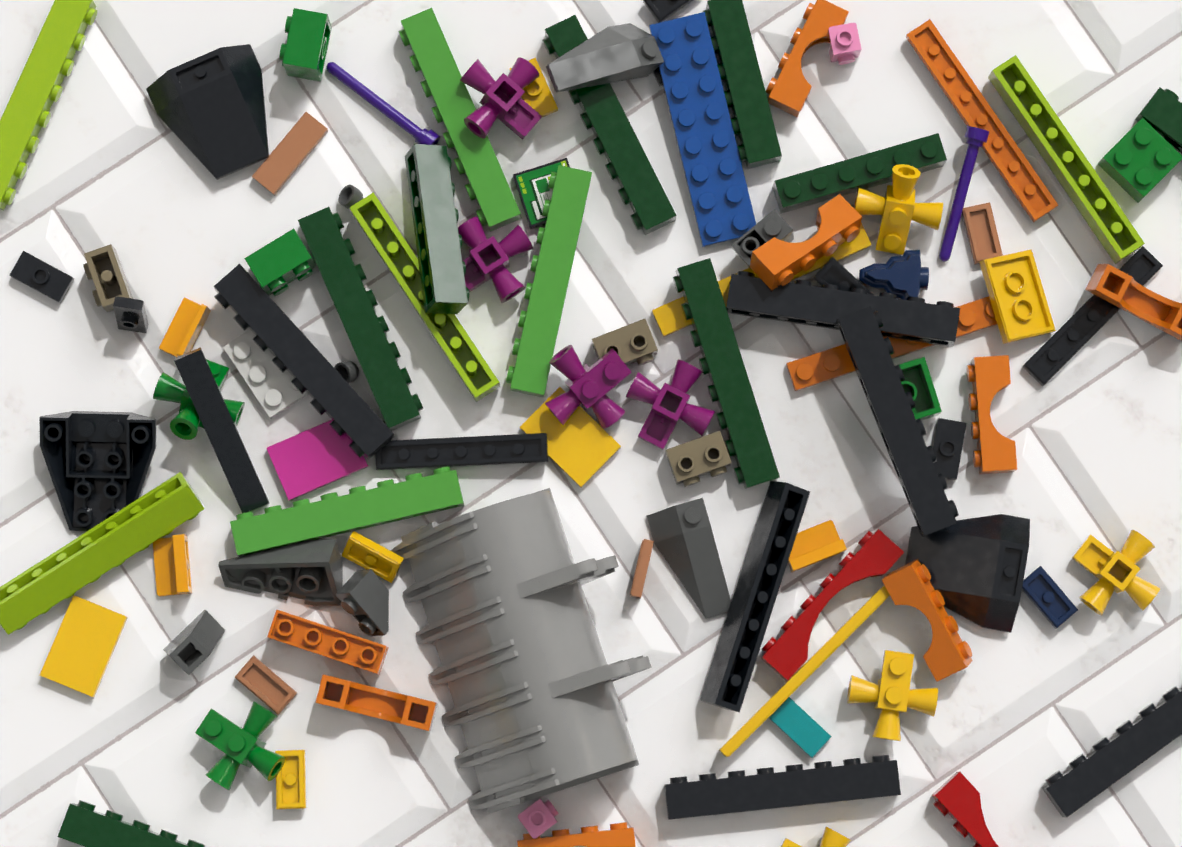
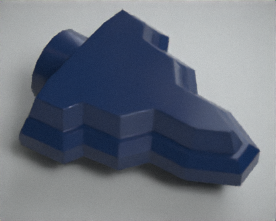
M906 250L903 256H893L886 264L874 263L860 269L859 281L871 288L884 289L886 293L895 294L897 299L908 300V297H919L920 290L928 289L929 267H921L920 250Z

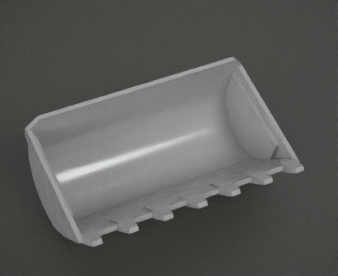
M550 488L499 502L439 524L432 522L401 537L403 542L390 551L403 557L404 560H409L416 582L403 591V596L406 603L422 601L429 625L415 634L419 644L435 642L442 664L441 667L428 675L432 685L448 683L455 708L442 715L445 727L461 725L468 750L456 756L455 760L458 768L474 766L480 784L481 792L468 799L471 810L487 808L488 813L496 812L639 765L613 681L649 669L651 664L648 656L643 657V655L607 664L582 585L615 572V568L619 567L615 555L599 560L593 558L574 563Z

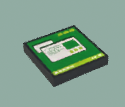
M567 158L513 174L530 229L546 225L547 217L542 216L545 199L551 200L553 189L548 188L551 172L557 173L558 165L570 167Z

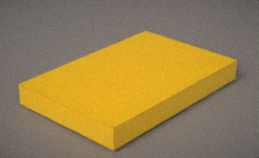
M1032 249L989 258L979 262L1003 344L1056 331Z
M559 387L520 426V429L525 434L547 433L548 456L582 488L621 448V445L580 406L566 423L562 425L545 404L565 393Z
M73 595L40 676L95 697L128 617Z

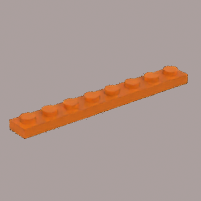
M929 19L906 35L907 40L967 126L989 131L987 143H983L982 149L1033 223L1058 206L1057 202L932 21Z
M989 296L956 307L960 308L956 338L997 325ZM889 338L894 350V354L890 355L892 359L935 345ZM845 344L786 363L795 391L855 372Z

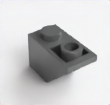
M774 209L735 241L731 248L750 268L752 251L774 237L790 243L794 240L793 229Z
M372 569L358 570L335 595L340 599L342 608L349 614H352L359 622V628L369 636L386 635L389 631V590Z
M204 610L163 650L185 673L190 675L212 653L225 629L207 610Z

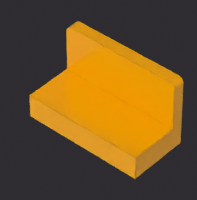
M184 297L159 349L174 357L190 352L211 312L208 306L200 305Z
M832 520L797 533L788 560L791 573L847 550L843 539L840 540Z
M185 534L172 535L169 538L157 539L153 542L157 595L191 594L188 537Z

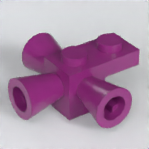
M518 57L508 76L503 73L495 81L480 60L477 59L460 79L461 82L484 94L479 102L482 106L464 118V123L468 129L478 137L486 138L496 118H498L523 140L542 118L537 111L521 98L525 92L523 89L539 77L537 69L526 59Z
M478 216L461 224L458 227V234L461 235L462 241L471 249L469 251L470 256L463 260L466 265L465 285L469 292L492 279L501 303L509 301L522 292L525 286L507 268H509V258L533 249L523 229L517 225L498 243L494 236L487 239Z
M572 345L566 346L553 356L549 363L568 378L564 383L570 390L545 404L562 425L566 423L580 404L587 409L592 407L603 429L610 427L623 416L625 410L605 394L632 372L613 349L591 367L587 364L584 366L581 364Z
M678 359L671 384L664 383L662 389L640 372L637 373L626 397L653 405L638 438L663 450L679 419L703 436L715 411L689 404L690 395L686 394L703 372Z

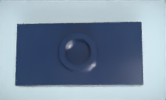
M1039 566L1023 580L1022 591L1055 629L1078 611L1076 606L1042 566Z

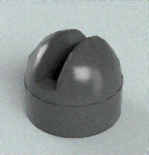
M349 184L340 192L339 204L350 209L351 206L363 199V193L355 186Z
M350 360L337 363L334 367L348 384L355 381L359 376L358 366Z

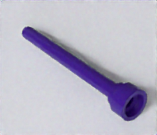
M334 62L327 64L326 69L330 74L413 136L417 144H438L441 136L432 129L428 131L424 128L422 130Z
M967 126L964 137L967 138L966 144H968L939 253V259L943 262L950 259L979 147H983L984 142L987 143L989 135L987 130Z

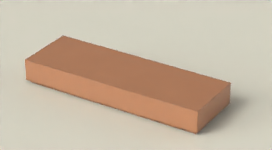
M305 112L252 175V178L275 196L327 134L328 128L308 112Z

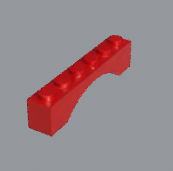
M879 529L874 534L868 531L858 542L861 548L857 553L853 555L849 552L839 563L842 569L837 575L834 576L830 573L819 585L823 590L815 598L811 594L800 606L804 611L797 619L791 616L781 627L784 633L777 640L772 637L761 649L765 653L761 659L785 681H788L808 659V644L812 628L829 600L840 590L852 583L869 577L884 575L903 555L904 551Z
M956 772L932 794V797L936 800L933 805L943 816L949 814L956 821L953 827L964 838L969 835L976 843L973 847H999L985 824L979 791L961 772Z

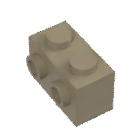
M111 244L84 253L87 263L83 264L88 280L93 279L96 290H93L92 293L98 307L102 306L107 312L114 310L115 297L133 299L117 251Z
M646 319L592 339V345L598 360L613 349L626 366L635 362L638 363V366L654 360L653 355H656L658 352Z
M720 431L666 449L665 451L676 485L683 483L684 487L700 482L699 477L709 473L711 477L722 475L728 472L726 467L732 464Z

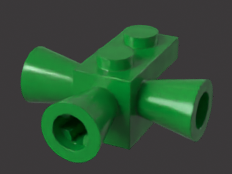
M207 360L219 389H221L228 376L229 368ZM163 372L156 384L153 399L181 403L179 414L170 422V429L173 434L181 439H194L197 435L198 427H204L186 386ZM224 399L237 426L245 402Z
M253 701L242 728L217 711L210 709L195 733L220 749L225 755L205 775L229 791L240 764L249 768L253 765L267 781L273 780L282 769L285 757L264 749L267 743L258 737L278 716Z

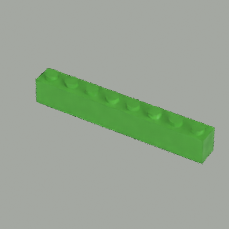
M429 8L401 20L402 30L398 31L404 46L410 45L414 55L409 56L415 72L421 70L424 81L420 82L427 98L432 96L436 106L431 108L437 123L443 122L447 132L442 133L448 149L454 147L458 158L453 159L459 174L465 173L469 183L465 185L470 200H477L480 209L476 211L482 227L487 225L491 232L520 220L521 212L488 136L486 138L478 137L464 123V118L474 112L476 108L465 83L460 81L462 76L433 9Z
M558 165L557 173L551 172L548 188L553 189L551 200L545 199L542 216L547 217L545 228L539 227L536 244L541 245L539 256L533 255L530 268L531 272H535L533 283H527L524 299L529 300L527 311L521 310L518 327L523 328L521 339L515 338L512 355L517 356L515 367L509 366L506 383L511 384L510 391L544 398L551 367L549 362L553 358L592 172Z
M449 466L434 469V475L422 477V473L405 476L404 482L394 484L393 479L378 482L377 488L366 490L365 486H359L349 489V494L338 496L337 492L320 496L321 501L310 503L309 499L292 502L293 507L282 509L281 505L264 509L265 514L256 516L253 515V512L236 515L237 520L230 521L237 555L244 556L306 540H318L465 506L457 471H450Z

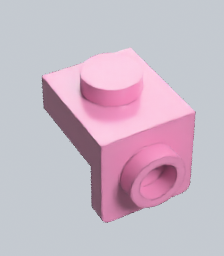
M856 23L829 27L828 33L831 43L829 55L831 62L838 61L840 65L854 62L862 50Z
M540 798L518 815V819L532 838L535 839L558 822L555 816L559 813L549 800L543 802Z

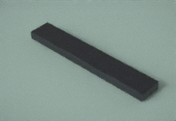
M1142 246L1119 270L1132 276L1136 282L1143 286L1163 265ZM1093 295L1022 367L1037 382L1044 386L1121 308Z
M201 347L174 358L177 369L241 512H250L269 504L267 495Z
M547 433L391 440L375 454L376 470L548 462Z

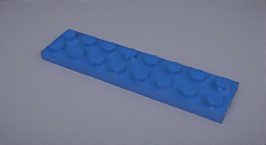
M705 12L649 25L650 34L655 37L664 63L659 65V71L702 247L740 238L756 225Z

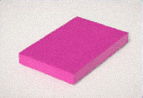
M329 420L266 448L289 501L368 467L364 455L359 458L349 447L352 441L345 434L340 437L330 426L333 420Z

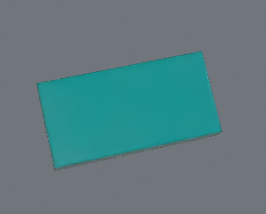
M790 697L769 718L811 758L832 737Z

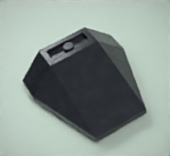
M250 44L218 48L166 71L146 88L159 118L217 180L269 157L262 69Z
M70 411L39 417L40 448L70 531H88L140 497L156 449L155 418L132 412Z
M998 514L956 520V524L925 536H921L917 526L911 527L905 565L918 559L921 565L924 564L927 567L934 590H938L943 596L944 607L982 628L1011 633L1021 598L1029 550L1030 519Z

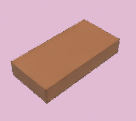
M990 202L963 208L962 215L974 265L980 264L979 262L985 259L1003 256Z
M644 539L641 543L630 592L633 598L641 599L654 543L652 540Z
M254 655L235 676L241 684L277 715L297 695L293 688Z

